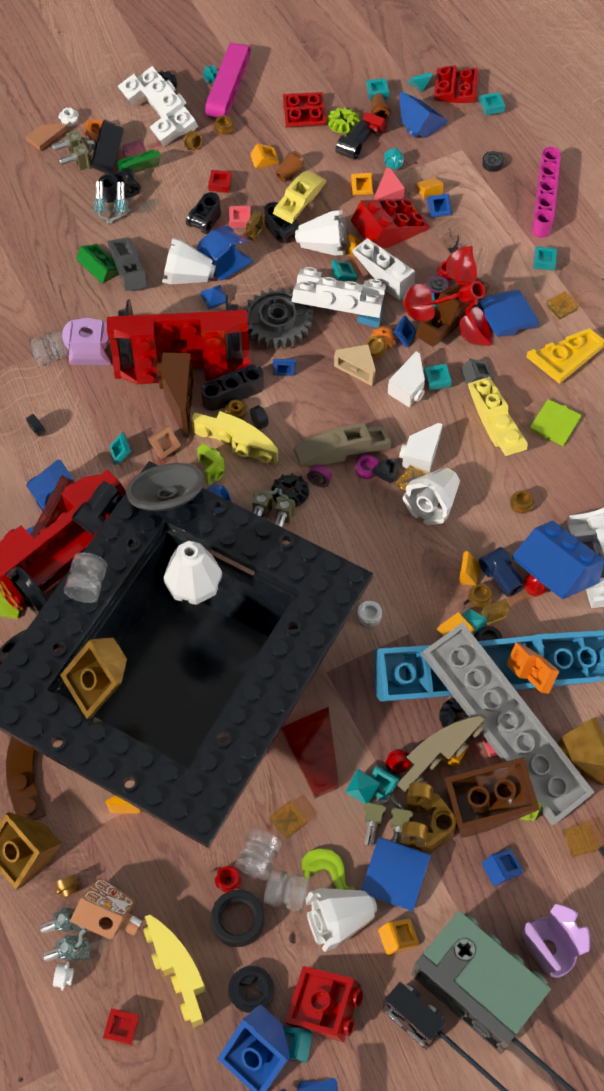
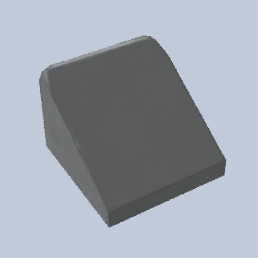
M469 359L461 368L467 386L470 382L490 377L492 381L494 380L488 362Z

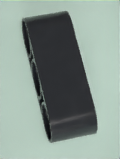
M104 119L98 132L90 162L91 168L105 174H111L116 163L124 131L123 127Z
M252 364L205 382L201 386L203 407L209 411H215L225 407L231 400L237 399L241 401L260 393L264 388L263 369L258 365Z

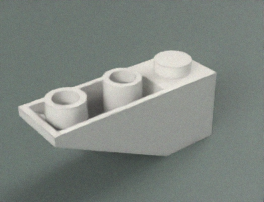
M368 238L352 250V253L373 278L382 281V284H386L385 291L399 301L405 297L407 290L415 285V270Z

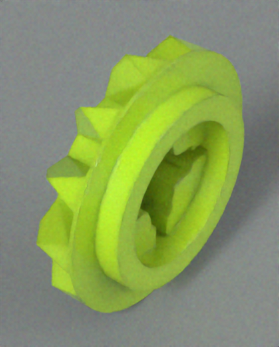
M346 106L344 109L337 107L336 111H330V115L327 116L329 128L337 133H348L354 124L360 120L358 113H354L353 109L347 110Z

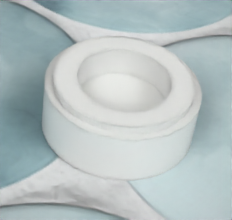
M365 601L359 605L357 619L362 625L373 627L381 621L382 608L378 603Z

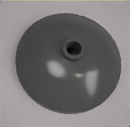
M163 464L147 469L134 477L126 488V495L132 505L142 510L169 511L181 507L196 497L204 485V476L202 471L192 464Z

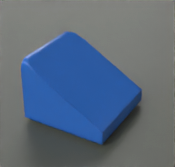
M449 193L428 196L426 198L431 218L452 215Z
M273 359V375H296V359Z
M511 848L491 854L482 862V866L494 887L524 873Z

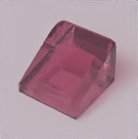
M141 139L122 145L124 158L146 151Z

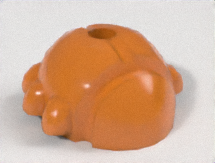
M98 119L86 120V125L84 126L86 130L85 135L90 140L96 142L103 121Z
M389 326L376 328L371 334V337H382L386 341L388 349H391L392 345H396V340H398L394 330Z

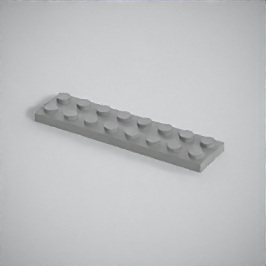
M463 622L421 653L469 717L480 714L487 717L482 722L486 727L481 733L501 760L507 762L524 757L536 799L542 803L540 811L551 825L558 823L595 793Z

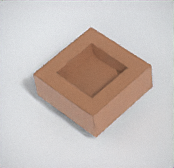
M170 426L163 427L148 438L156 454L162 459L181 446Z

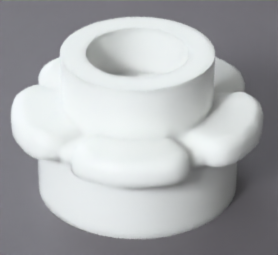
M65 108L59 113V119L67 127H73L78 123L79 113L76 110Z
M66 961V964L57 963L53 987H60L61 991L65 990L66 985L71 986L74 968H69L68 961Z

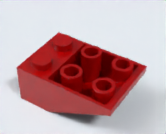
M405 198L361 200L350 220L365 240L368 238L381 248L394 246L430 228L424 217L415 209L413 203Z

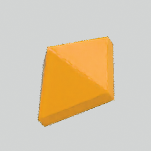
M350 234L347 235V256L356 257L352 250L361 244L362 241Z

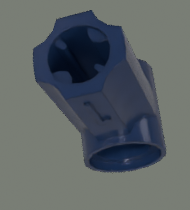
M498 547L479 558V565L483 573L487 577H492L507 597L516 595L524 588L525 582L511 565L510 556L504 548Z

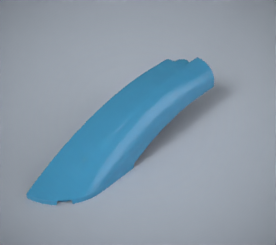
M604 630L536 634L478 641L516 691L537 689L528 679L519 678L506 665L516 642L535 651L559 670L552 687L595 683L604 680ZM431 645L379 648L372 652L375 678L372 679L378 700L396 701L453 696L421 655Z

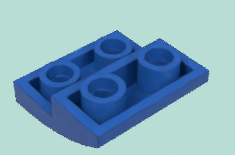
M520 290L495 294L478 302L479 308L484 313L486 320L497 337L514 336L518 329H534L540 323Z
M379 836L361 891H365L373 898L413 911L431 854Z

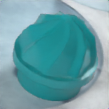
M398 148L390 149L384 153V164L391 168V170L400 169L404 160L403 153Z

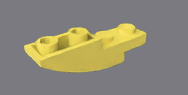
M309 170L304 171L288 186L284 197L276 205L273 214L292 224L304 207L310 205L327 180Z
M487 377L468 383L475 407L494 446H499L505 456L527 450L528 443L509 415L508 404L491 378Z
M219 411L217 418L194 412L191 419L193 433L201 437L217 439L222 443H231L233 453L241 457H251L266 464H278V448L254 426Z
M152 915L145 916L147 925L143 927L147 943H154L156 952L152 953L151 956L156 970L162 969L164 976L176 974L171 977L176 994L182 992L185 1003L180 1004V1008L185 1022L191 1020L193 1028L204 1024L196 995L206 992L196 965L173 932Z

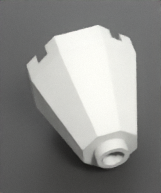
M343 210L328 212L299 225V229L295 231L296 242L300 243L301 248L334 256L346 254L347 249H342L343 244H347L345 218H340Z
M172 238L171 244L175 246L171 245L164 271L166 276L163 277V283L207 282L208 277L213 278L216 265H212L211 258L186 242Z
M449 468L436 470L412 480L406 486L405 490L407 492L403 496V501L410 514L415 518L422 517L424 519L422 522L426 525L443 524L449 516L460 480L456 472Z
M187 541L179 545L170 558L164 575V582L175 600L182 601L184 599L188 600L191 604L197 605L216 595L219 581L222 578V570L212 554L200 543Z
M319 888L310 891L305 899L306 906L311 905L312 911L307 912V918L313 936L318 945L324 943L322 947L324 952L340 946L375 918V913L377 912L375 899L365 891Z

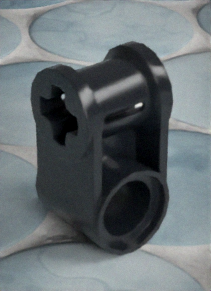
M123 169L115 173L106 174L98 180L99 192L100 181H103L105 203L116 201L117 182L119 181L120 197L121 182H124L125 198L136 196L141 190L140 184L135 181L134 173L131 169Z
M213 192L205 193L189 212L186 225L189 227L194 226L200 229L202 233L208 234L221 216L220 197Z
M270 202L264 208V225L283 244L287 238L295 234V231L299 229V223L295 219L291 224L274 215L273 212L278 203Z

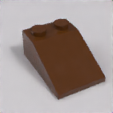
M163 352L162 362L157 364V374L160 376L159 387L164 390L165 400L183 436L189 437L194 383L191 354Z
M524 757L445 778L462 838L490 831L540 810Z

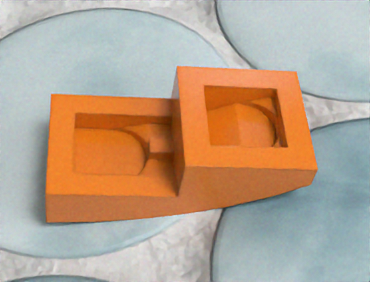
M518 642L515 643L506 663L519 678L528 679L541 693H550L559 673V670L549 661Z

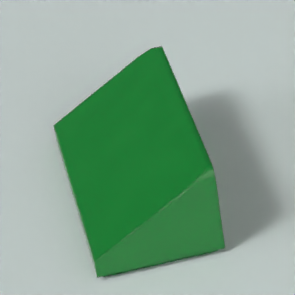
M151 149L118 160L116 163L119 171L131 169L134 173L158 165L161 154L159 151Z
M97 244L80 246L77 261L100 283H105L119 274L114 260Z

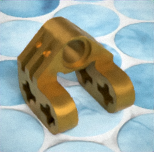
M421 782L410 783L407 794V808L414 812L432 815L431 830L427 832V826L418 822H404L401 844L431 854L454 836L456 818L440 795L433 793L431 785ZM445 821L451 827L447 830H441L437 827V823Z

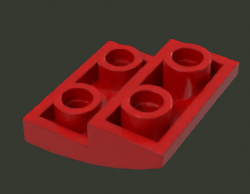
M456 65L437 68L434 99L450 103L477 102L478 68L458 71Z
M323 92L283 94L286 127L326 125Z

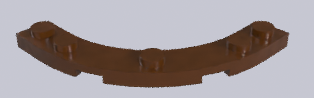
M11 737L6 757V780L11 802L17 815L36 820L46 816L34 782L33 762L35 750Z

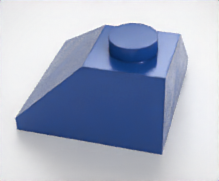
M403 91L400 92L402 124L408 127L407 132L417 138L419 135L426 138L447 123L448 120L421 99Z
M260 1004L241 1021L217 1058L251 1091H268L290 1058L282 1023Z

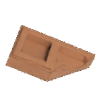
M66 124L39 125L25 137L28 143L42 151L67 132L68 129Z

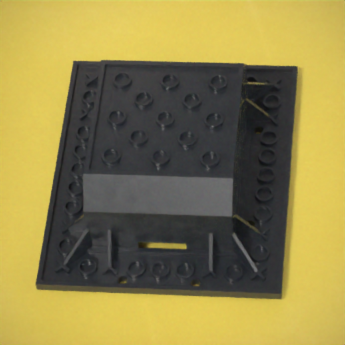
M149 461L141 473L158 465ZM204 488L191 501L169 511L142 510L132 505L125 493L0 665V730L209 848L371 582L373 573ZM216 507H222V508H223V509L220 510V511L215 510ZM187 541L200 543L209 552L211 549L255 572L254 575H251L212 555L222 570V578L219 581L216 595L197 605L191 604L188 600L184 599L182 601L175 600L164 582V575L170 558L177 547ZM289 541L290 544L284 545L282 542ZM130 544H137L134 548L129 547ZM114 638L127 658L122 683L93 717L86 719L60 675L90 639ZM57 648H63V651L60 653L54 652ZM58 740L63 741V743H62L61 746H59V747H54V746H53V744H54L56 741H58ZM127 781L135 782L131 788L125 787V783Z

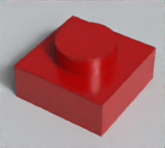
M365 112L363 121L371 128V132L384 134L387 128L385 119Z
M211 170L208 191L229 193L232 172Z
M111 1008L103 1039L132 1046L140 1016Z

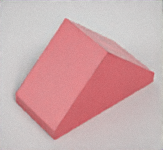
M386 168L374 200L404 199L405 188L391 168Z

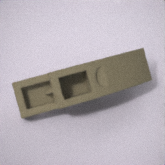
M358 423L314 436L295 446L294 452L302 468L345 462L346 455L389 450L392 443L384 426L366 428L365 423Z
M480 714L464 718L428 737L407 756L414 766L397 785L405 792L408 790L410 783L422 782L425 778L421 774L427 768L433 770L442 760L439 756L440 753L448 760L453 755L458 758L468 747L464 742L471 735L476 738L486 727L482 722L487 717Z

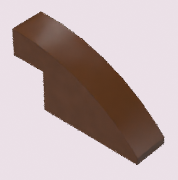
M477 277L476 281H480L484 285L486 294L490 284ZM456 283L443 290L438 299L459 293L462 285H457ZM458 297L436 304L434 317L426 322H420L415 336L432 347L436 346L459 326L460 319L466 316L465 310L470 303L462 302Z

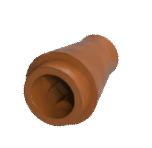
M376 94L372 98L371 114L384 118L387 121L391 114V109L386 103L384 96Z
M297 151L288 153L275 172L276 177L284 182L288 177L303 169L305 164L304 158Z

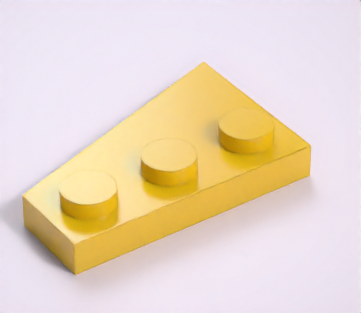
M588 328L567 336L565 340L554 344L551 342L546 344L545 348L537 351L535 349L527 352L526 357L560 384L604 348V339Z

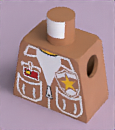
M101 877L81 897L70 920L72 923L108 939H113L120 929L135 936L143 922L130 914L135 903L134 900Z

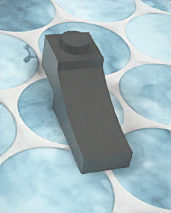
M129 237L108 241V248L116 264L120 281L125 291H138L141 288L147 287L145 271L139 262L138 252Z

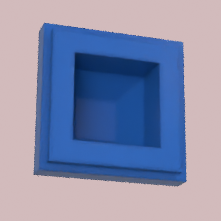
M221 285L200 291L208 309L226 303V294Z
M406 315L402 317L394 330V333L405 347L409 346L417 332Z

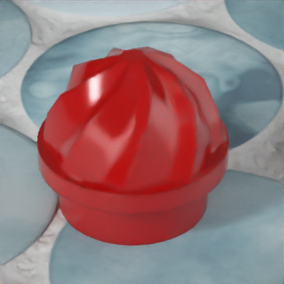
M528 574L525 577L524 588L529 595L538 597L548 590L533 575Z

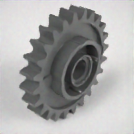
M278 287L276 292L272 288H269L268 293L261 290V296L254 294V301L247 300L248 306H244V310H247L248 335L251 336V341L257 340L258 346L263 343L266 344V349L272 345L275 350L279 346L286 350L288 344L295 347V341L302 343V337H308V331L312 330V308H309V305L292 302L293 293H289V288L285 292H282L280 287Z

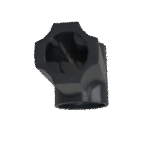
M364 121L356 122L346 136L342 135L336 144V153L356 160L360 155L362 145L371 134V128Z
M102 481L88 501L83 502L75 511L71 520L89 534L94 535L105 522L106 514L122 494L111 484Z

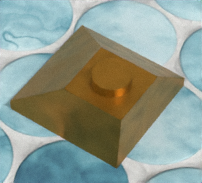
M114 638L90 639L60 675L86 719H91L122 683L127 658Z
M595 717L564 734L558 745L583 777L603 786L604 734Z
M8 812L0 822V872L13 888L17 890L50 863L62 843L45 824Z

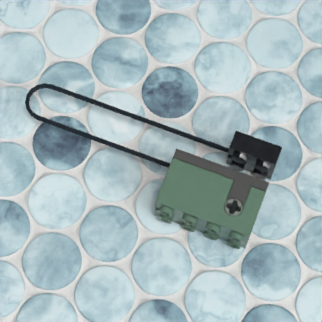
M458 910L415 962L411 976L497 1052L501 1054L512 1041L568 1091H576L515 1038V1035L551 990L547 986V980L538 972L534 971L532 973L524 966L525 963L522 958L516 953H508L500 946L502 944L495 935L490 932L486 934L482 931L474 917L468 913L462 914ZM399 982L385 998L382 1011L425 1050L428 1049L439 1035L500 1091H508L442 1032L446 1022L442 1019L443 1013L433 1004L427 1006L420 1000V993L412 985L407 983L405 986Z

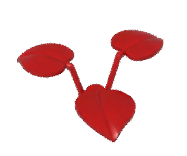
M473 246L462 247L451 253L446 261L447 275L449 278L456 280L457 285H462L459 293L432 300L431 291L425 285L415 284L407 290L403 299L405 311L412 319L426 322L435 315L433 305L459 297L462 302L470 303L465 310L466 316L462 317L459 322L462 337L471 344L489 346L492 345L488 321L479 308H472L478 304V299L484 297L485 288L480 281H476L477 267L473 256Z

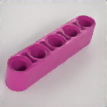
M230 42L206 102V116L218 118L222 115H229L250 59V45Z
M547 147L542 151L539 165L532 233L539 238H545L550 235L554 221L561 158L559 149L555 147Z

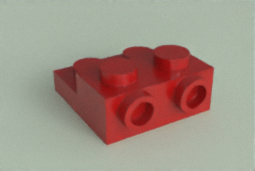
M303 966L285 1023L293 1027L315 1032L318 1036L344 1043L346 1036H351L354 1030L355 1021L352 1018L354 1008L359 1007L363 1000L361 985L354 978Z

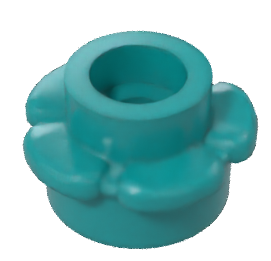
M213 64L204 66L205 71L202 72L204 79L207 83L211 82L214 84L218 74L217 69Z

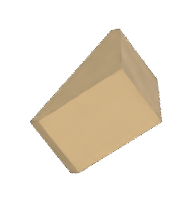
M368 344L335 351L334 367L370 386L374 385L376 370Z

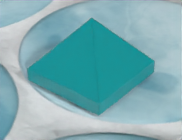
M429 72L413 76L407 82L423 92L432 74Z
M123 432L109 446L115 465H119L132 452L128 439Z
M357 769L345 792L363 804L370 803L381 782Z

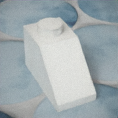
M416 351L389 379L388 394L408 407L415 401L419 402L425 393V390H423L425 379L420 353Z
M437 423L409 436L407 445L402 444L399 458H403L402 468L425 474L430 473L443 424Z

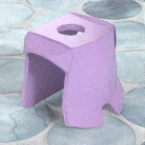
M92 318L71 320L65 325L62 339L69 350L70 365H111L112 362L105 351L109 342L106 322Z
M561 904L553 906L549 917L539 918L531 923L527 922L522 932V942L545 975L551 978L566 975L575 966L577 956L590 951L591 940L588 927H578L575 922L578 912ZM543 941H550L555 945L556 952L554 955L551 954Z

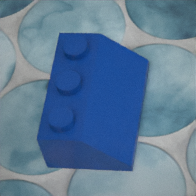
M553 520L534 528L512 557L515 562L562 600L598 584L604 565V559Z

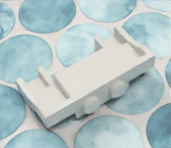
M153 66L140 76L136 77L133 74L118 85L120 91L126 96L132 106L145 96L161 117V119L150 126V129L164 147L177 137L199 127L195 119L184 107L186 101L181 94L176 95L174 93L176 89L169 80L165 81Z
M305 267L300 269L297 283L293 290L292 302L376 318L380 317L386 284H382V281L369 279V281L364 282V285H360L353 281H338L332 277L322 278V272H317L315 268Z
M604 507L589 513L570 515L567 521L569 533L582 543L592 541L595 553L604 559ZM604 565L600 582L586 589L591 608L604 607Z

